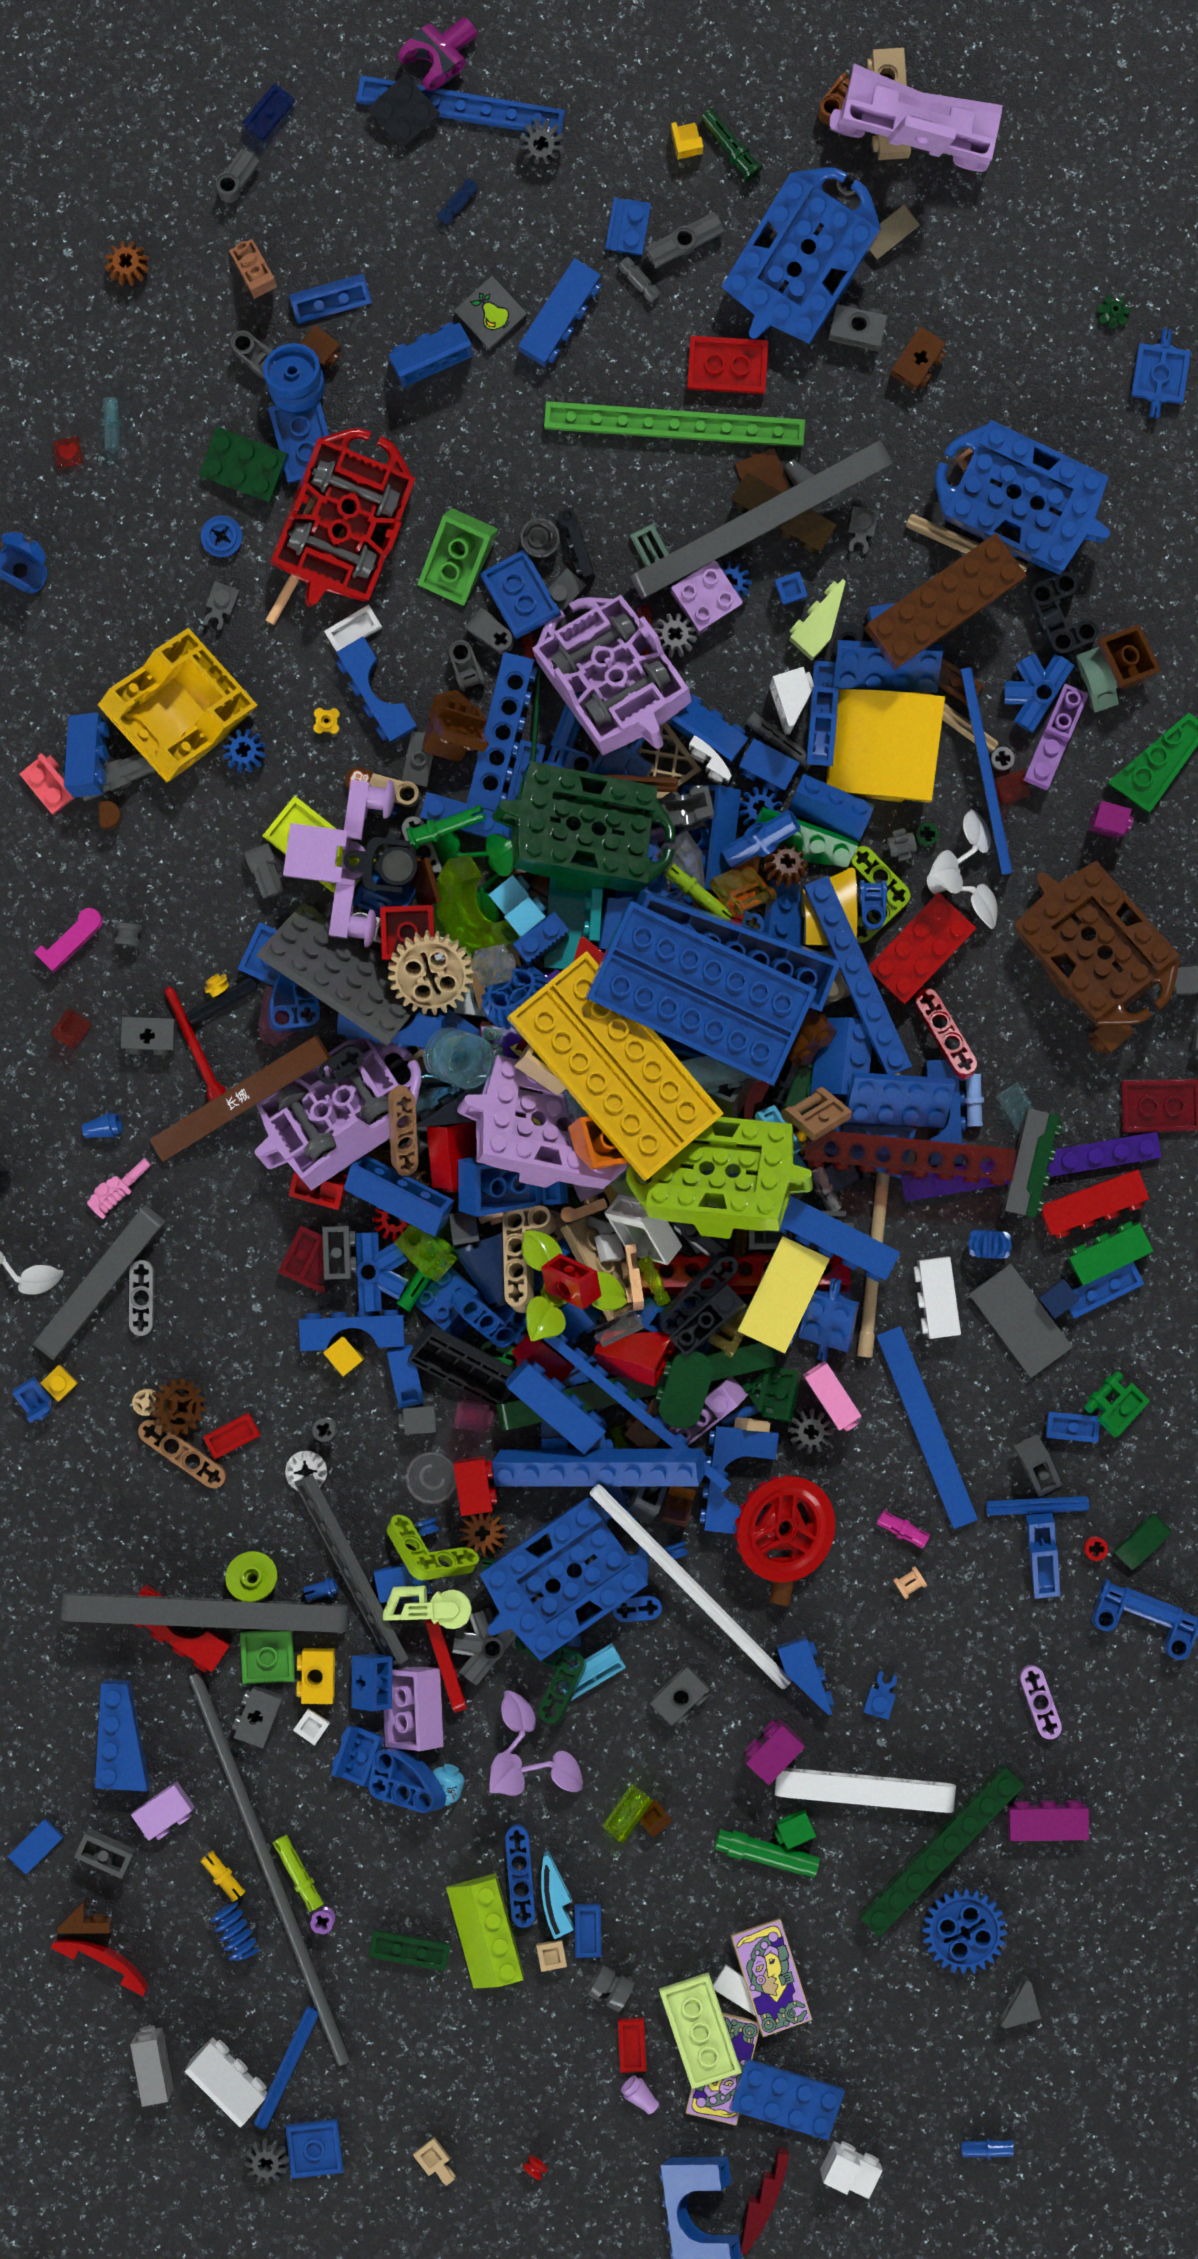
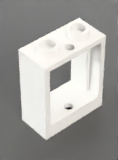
M619 1194L605 1211V1215L624 1247L625 1245L636 1244L638 1258L668 1265L682 1247L669 1222L648 1218L646 1211L637 1198Z

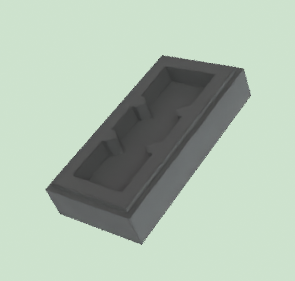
M412 731L402 781H409L417 786L428 787L434 755L426 753L423 749L422 744L425 733Z

